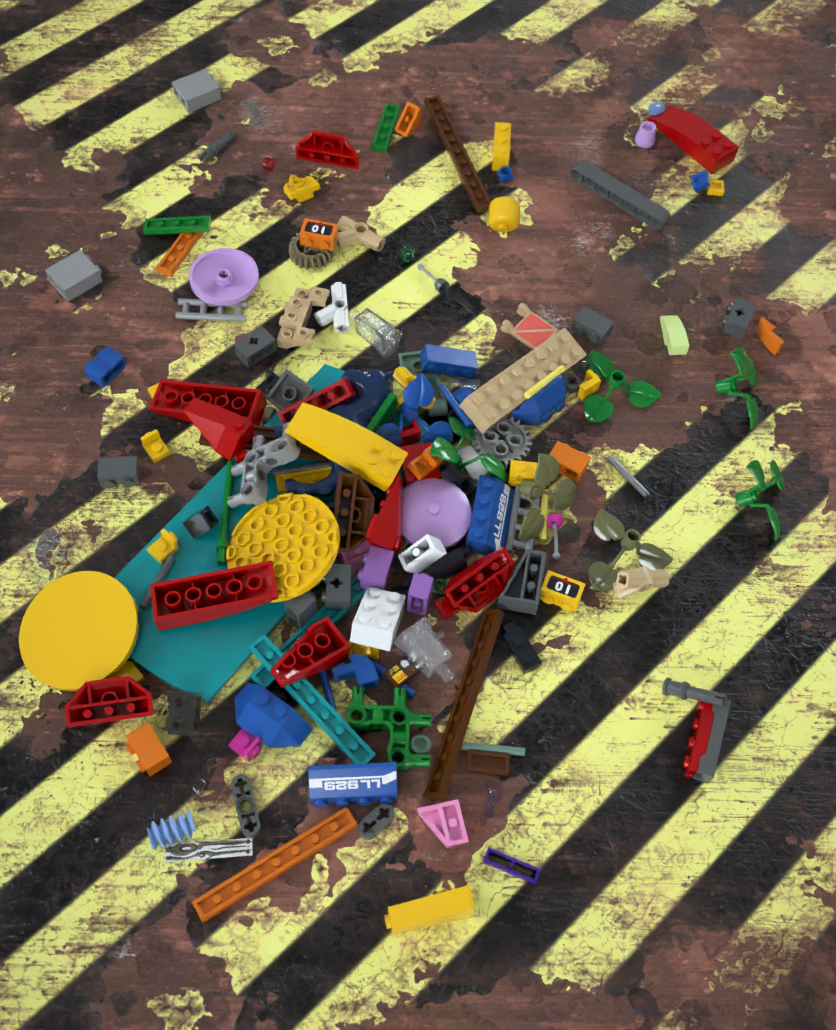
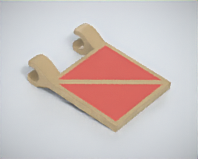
M520 303L516 311L518 315L524 316L517 326L514 327L508 320H504L501 326V331L511 334L532 350L558 332V329L530 311L524 303Z

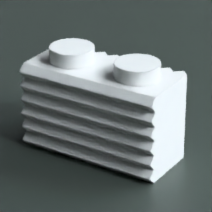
M426 534L425 537L423 536L422 539L411 545L410 548L408 547L398 557L405 571L419 574L447 552L440 539Z

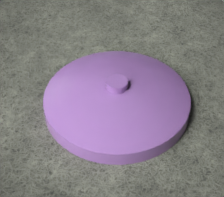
M219 248L202 254L193 262L189 271V281L192 291L201 300L213 305H232L247 299L253 294L258 286L259 272L255 261L248 254L237 249Z
M431 478L416 481L403 490L402 536L409 544L413 545L428 534L440 539L446 550L458 544L465 537L469 530L472 511L468 498L460 488L446 480Z

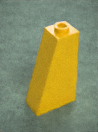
M470 885L388 907V914L384 915L386 928H391L392 935L472 918L475 906Z

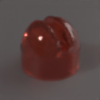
M265 157L262 160L263 169L266 171L275 169V161L272 157Z

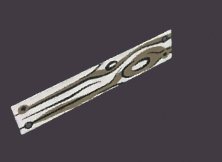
M252 838L166 844L165 862L253 855Z

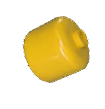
M498 197L492 200L489 205V226L498 232H512L516 230L520 224L519 202L511 197Z

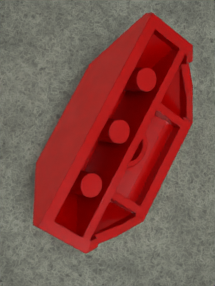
M312 130L296 144L297 159L359 169V155L343 135Z
M502 547L479 558L450 579L443 592L453 608L477 613L500 596L508 580L511 578L515 563L506 547Z
M130 676L87 681L64 706L66 728L154 715L152 694Z

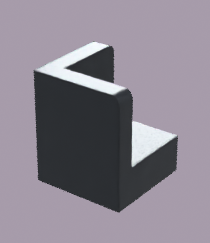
M270 369L265 371L266 379L256 387V389L262 390L265 398L280 378Z
M206 506L188 517L183 524L191 536L196 538L211 530L219 521L209 506Z

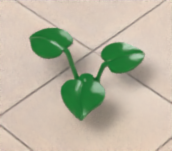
M737 348L731 351L730 354L735 359L739 373L726 379L717 380L716 389L718 394L729 393V396L734 395L747 398L750 430H752L759 421L757 402L751 395L734 391L738 389L737 382L748 378L750 385L756 386L758 375L752 358L750 356L747 357L745 349Z
M594 349L589 353L585 363V372L591 369L600 379H609L608 384L610 388L604 399L597 394L590 395L585 399L583 411L587 421L600 423L611 417L614 406L607 399L613 389H620L622 385L626 393L630 394L629 402L637 408L649 407L661 397V393L654 386L644 381H633L628 389L625 374L620 370L614 371V363L610 358L598 353Z
M451 417L448 420V424L453 432L461 436V440L456 448L453 449L451 443L440 437L436 438L431 446L430 455L454 463L459 469L481 460V464L488 471L505 482L507 479L505 468L501 461L491 454L486 453L484 456L480 455L461 464L462 458L458 455L457 451L465 438L472 441L475 433L471 427L467 428L461 419Z
M754 460L746 468L753 474L757 485L736 493V501L739 507L750 505L751 508H766L775 534L774 541H776L781 532L779 517L774 507H771L769 504L756 503L759 500L757 492L765 491L766 488L776 483L779 490L782 491L785 488L784 479L775 460H772L770 467L774 480L765 484L762 466L758 460Z

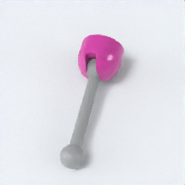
M551 514L547 517L548 526L554 530L553 558L558 560L560 553H558L557 529H560L563 524V516Z

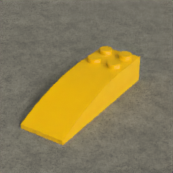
M303 402L284 432L352 473L360 475L362 479L384 492L393 482L408 452L348 419Z

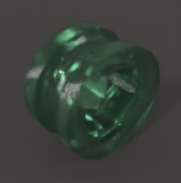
M403 245L399 252V257L404 261L410 262L416 251L410 245Z
M442 578L435 579L433 581L432 595L436 598L443 597L445 595L444 592L440 591V589L437 591L436 586H443L444 590L448 582Z

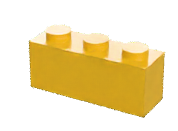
M495 122L492 171H498L502 167H508L511 123Z

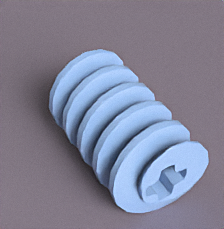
M186 810L185 818L181 813H178L177 820H174L170 815L168 823L161 818L160 826H157L152 821L151 828L147 827L153 850H157L158 842L164 848L166 847L167 840L173 845L175 844V837L182 842L184 834L188 839H192L193 831L197 835L194 820L189 810Z

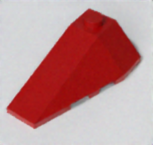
M194 398L183 410L194 426L200 430L203 437L212 445L214 451L229 461H232L236 454L254 437L253 423L235 412L198 398Z
M396 474L389 486L386 501H381L379 505L380 512L379 514H374L365 535L370 545L394 551V556L402 547L403 480L400 474Z
M326 616L309 626L305 634L271 668L270 673L281 688L330 669L346 660L351 646L330 618Z

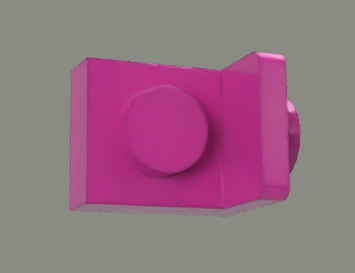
M241 729L228 744L229 748L248 762L252 758H256L262 750L261 739L253 737L244 729Z

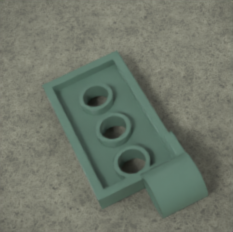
M422 351L398 353L400 367L405 366L415 376L421 373L429 380L433 387L436 401L431 408L427 409L428 417L447 415V401L438 388V385L441 384L439 374L425 373L414 368L418 365L421 366L420 354Z

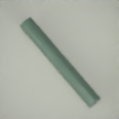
M463 742L461 750L465 751L477 750L525 756V748L471 742Z

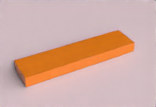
M204 232L181 233L156 266V272L172 277Z

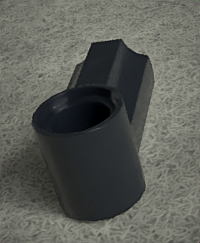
M444 461L439 465L438 473L447 481L456 485L464 493H468L473 489L474 479L466 475L454 463Z

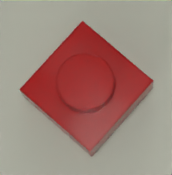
M446 595L434 601L433 604L444 620L461 611V609L452 607Z

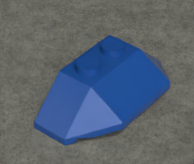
M564 373L525 401L519 408L515 409L512 412L514 422L520 420V425L539 426L543 422H548L554 413L562 411L565 407L566 375Z
M247 682L234 697L236 724L253 737H259L261 742L268 748L300 747L313 731L295 709L263 686Z

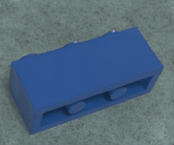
M425 344L420 354L421 371L425 373L472 379L478 369L475 351Z

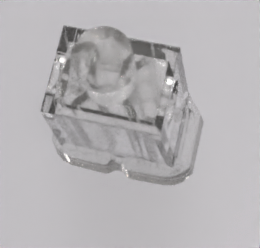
M368 308L361 313L357 310H353L350 313L349 317L355 322L357 334L377 349L384 358H387L397 350L403 332Z
M427 617L420 619L414 625L404 630L393 642L400 651L420 668L428 679L438 673L448 683L456 676L447 666L453 655L434 632Z

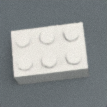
M367 586L352 623L350 642L390 651L403 616L406 595Z

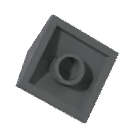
M286 369L265 399L282 411L311 396L315 389Z

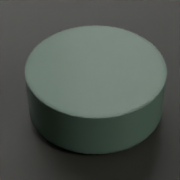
M423 734L415 735L410 741L412 754H428L431 750L430 739Z

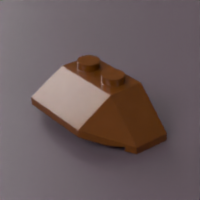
M339 472L332 512L340 530L338 552L350 553L366 541L365 535L373 518L375 497L358 474Z

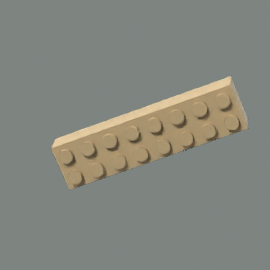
M564 327L468 395L459 406L483 434L528 399L524 396V393L560 365L565 367L563 372L565 374L575 367L587 354Z

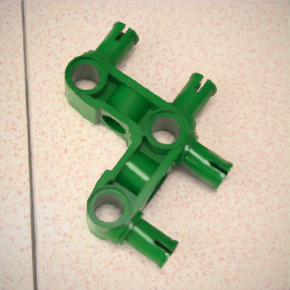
M357 686L352 687V703L348 707L347 714L348 725L356 731L385 730L388 732V735H390V743L387 749L388 762H393L392 759L395 757L403 759L402 763L397 764V773L408 770L410 767L430 768V754H411L409 752V728L412 726L430 727L431 713H412L406 706L407 690L405 688H401V696H399V687L394 688L393 706L364 705L365 687L359 686V694H357ZM355 715H360L362 719L360 721H354L352 717ZM400 716L404 718V721L396 722L394 718Z

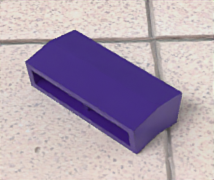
M488 847L483 860L484 864L531 884L536 883L541 868L491 847ZM491 854L510 862V867L487 859L488 855ZM515 864L534 872V878L513 870V865Z

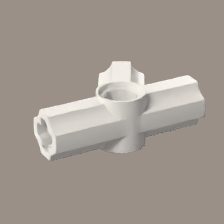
M335 282L331 285L332 304L314 313L317 323L322 327L334 321V331L342 334L350 330L346 284Z

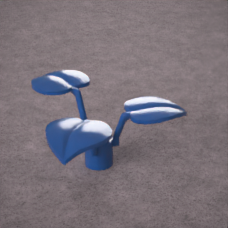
M421 373L403 391L402 397L404 401L400 405L402 414L399 415V429L396 424L387 423L375 432V434L399 447L402 443L400 433L403 429L404 418L406 420L416 419L427 431L422 436L423 443L434 442L439 437L450 443L453 442V431L448 423L438 421L433 423L429 429L418 416V406L426 407L434 398V390L431 383Z

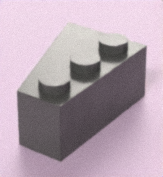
M532 549L525 551L516 570L508 580L503 592H501L496 608L536 615L547 552Z

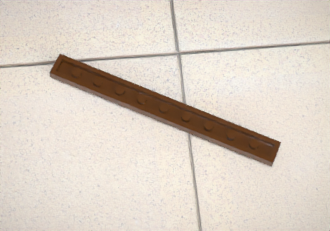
M440 96L425 98L424 104L476 213L489 211L491 201Z
M500 609L484 611L424 793V797L428 800L445 799L503 619L504 612Z

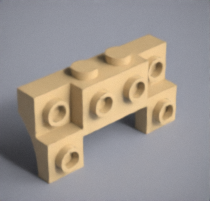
M314 286L312 290L296 287L294 295L285 304L284 316L281 315L279 320L281 329L276 339L277 347L284 349L295 346L311 347L315 330L306 328L312 313V306L325 307L330 290Z

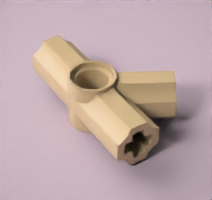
M342 216L337 223L338 229L342 231L338 233L337 238L339 248L356 243L358 245L365 244L379 252L383 249L385 239L369 230L366 223H357L347 216Z
M642 566L635 570H621L617 574V580L613 583V588L621 600L638 591L645 592L652 588L666 587L669 585L670 575L668 571L649 570L647 566Z

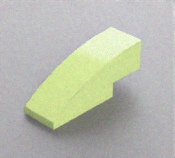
M660 316L664 344L668 347L669 355H686L689 349V342L680 318L678 316Z

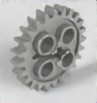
M513 416L510 420L505 417L483 434L478 428H475L472 447H474L479 456H484L486 453L495 456L501 461L504 468L507 469L511 460H526L532 447V436H529L530 430H525L526 425L520 426V420L514 422Z

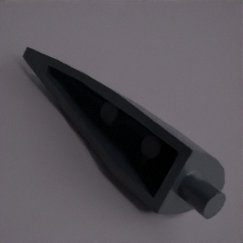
M468 546L462 549L458 548L442 556L420 573L433 577V583L455 576L468 567L464 556L470 554L471 551ZM412 578L394 586L392 590L409 589Z

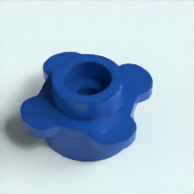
M502 167L497 171L500 182L514 180L510 167Z

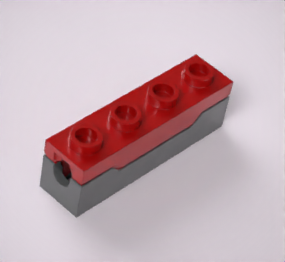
M731 700L723 701V703H726L725 707L698 701L696 710L699 711V715L694 718L692 729L695 731L694 736H690L687 745L690 752L689 756H685L683 767L686 768L684 776L692 777L708 784L714 778Z

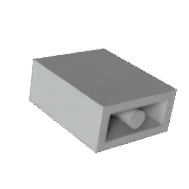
M205 69L172 82L175 97L188 113L221 100V86L214 81L213 76Z
M81 250L45 269L48 281L67 302L103 282L100 267L97 264L94 265L89 255H85Z

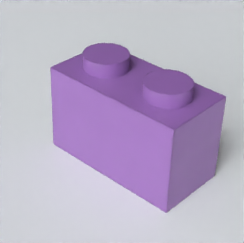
M371 545L369 553L365 552L363 558L364 569L360 568L357 580H360L361 589L366 590L367 586L384 590L393 562L394 551Z
M414 573L408 592V612L426 616L432 597L433 577L425 573Z

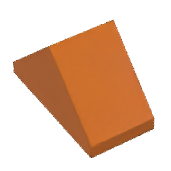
M407 101L394 131L408 138L421 126L422 108Z

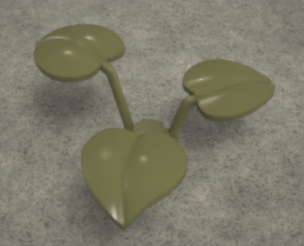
M538 453V463L534 477L535 482L525 480L519 488L520 493L527 496L526 500L535 507L531 508L524 517L518 540L521 541L535 538L544 527V515L540 514L541 509L532 499L539 498L542 494L556 497L554 507L558 510H565L572 505L576 496V485L570 479L562 480L559 483L556 494L542 490L543 487L550 485V481H554L558 477L560 469L558 461L548 454Z
M603 508L596 514L593 522V530L596 536L602 541L622 539V549L610 567L604 562H594L589 567L588 578L595 589L600 591L614 589L613 583L617 580L618 572L613 570V567L625 550L631 551L636 547V554L639 555V564L641 567L647 566L649 570H662L673 561V558L661 548L650 543L641 544L639 542L641 535L637 530L629 529L627 532H624L622 522Z

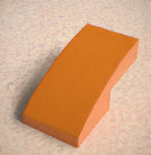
M762 317L756 327L757 334L767 349L774 355H777L785 341L774 333L776 327Z
M431 446L407 465V468L418 480L424 478L445 461L440 457L430 455Z

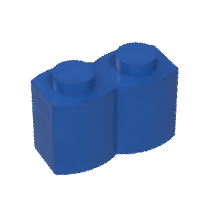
M108 346L100 350L97 357L85 365L84 371L88 379L101 387H105L126 367L127 363L125 356Z

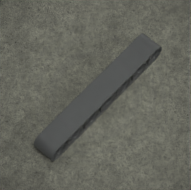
M585 160L579 162L570 172L571 177L575 181L656 230L661 229L671 218L667 209Z

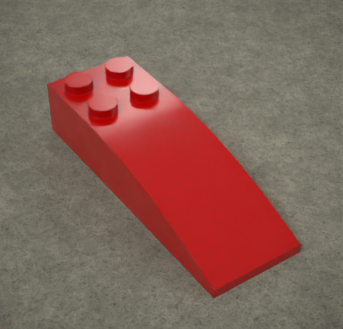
M669 105L664 108L663 113L651 115L647 118L648 121L656 125L659 131L710 174H714L735 160L739 147L714 126L688 111Z
M161 379L149 410L192 423L183 410L194 398H198L235 412L251 421L253 425L259 426L267 401L262 390Z
M272 560L150 584L154 622L159 631L219 619L278 599Z

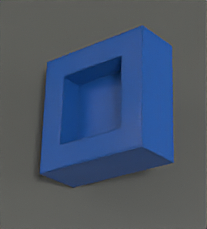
M706 170L691 176L695 192L711 186L709 174Z

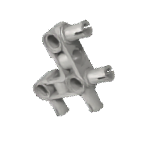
M290 422L283 424L281 438L264 444L265 438L263 436L257 435L253 437L252 450L246 454L242 462L231 466V473L235 477L242 475L240 493L228 497V505L231 508L252 503L256 506L261 505L267 497V474L271 468L287 464L299 456L300 448L296 445V439L284 433Z

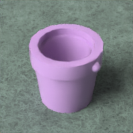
M650 121L641 123L635 136V143L639 147L650 148L654 145L656 125Z

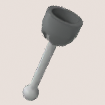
M418 264V270H422L435 282L434 287L439 293H444L449 288V282L443 278L436 279L424 268L423 264Z

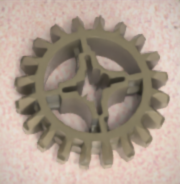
M296 233V236L292 237V240L289 242L288 252L290 259L294 262L295 266L299 265L300 269L305 267L306 270L312 268L314 271L315 268L321 269L322 266L326 267L334 255V251L300 245L299 233Z

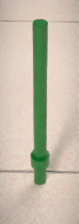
M234 461L227 462L220 536L216 545L218 565L225 564L226 550L229 546L227 541L230 516L228 497L232 496L234 475L231 473V466L235 465Z

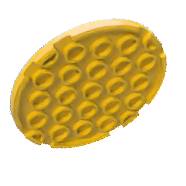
M293 493L277 495L276 498L269 501L265 500L261 505L252 508L239 521L231 534L232 539L226 550V561L228 569L272 560L278 599L270 602L290 600L312 589L332 567L340 545L339 525L328 506L316 497L308 494L300 495Z
M96 571L74 572L54 580L32 600L20 626L19 647L27 669L42 683L63 691H78L87 681L107 679L115 671H119L125 664L136 644L139 624L138 609L134 598L118 580Z

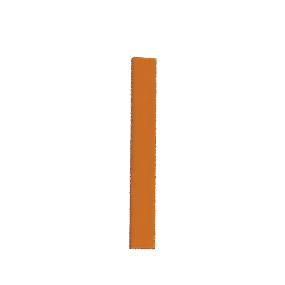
M347 806L193 900L192 904L202 923L358 827V823Z

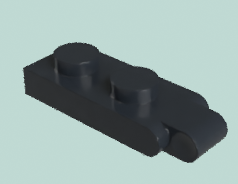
M513 621L501 625V629L504 632L501 636L523 674L540 667L542 661L520 626L516 627Z

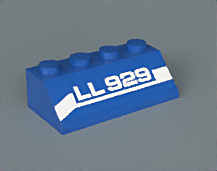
M485 475L479 476L466 546L473 553L487 555L506 545L514 490L499 478Z
M396 762L308 766L310 804L315 805V807H326L328 804L348 806L350 803L370 805L371 802L391 804L393 801H397Z

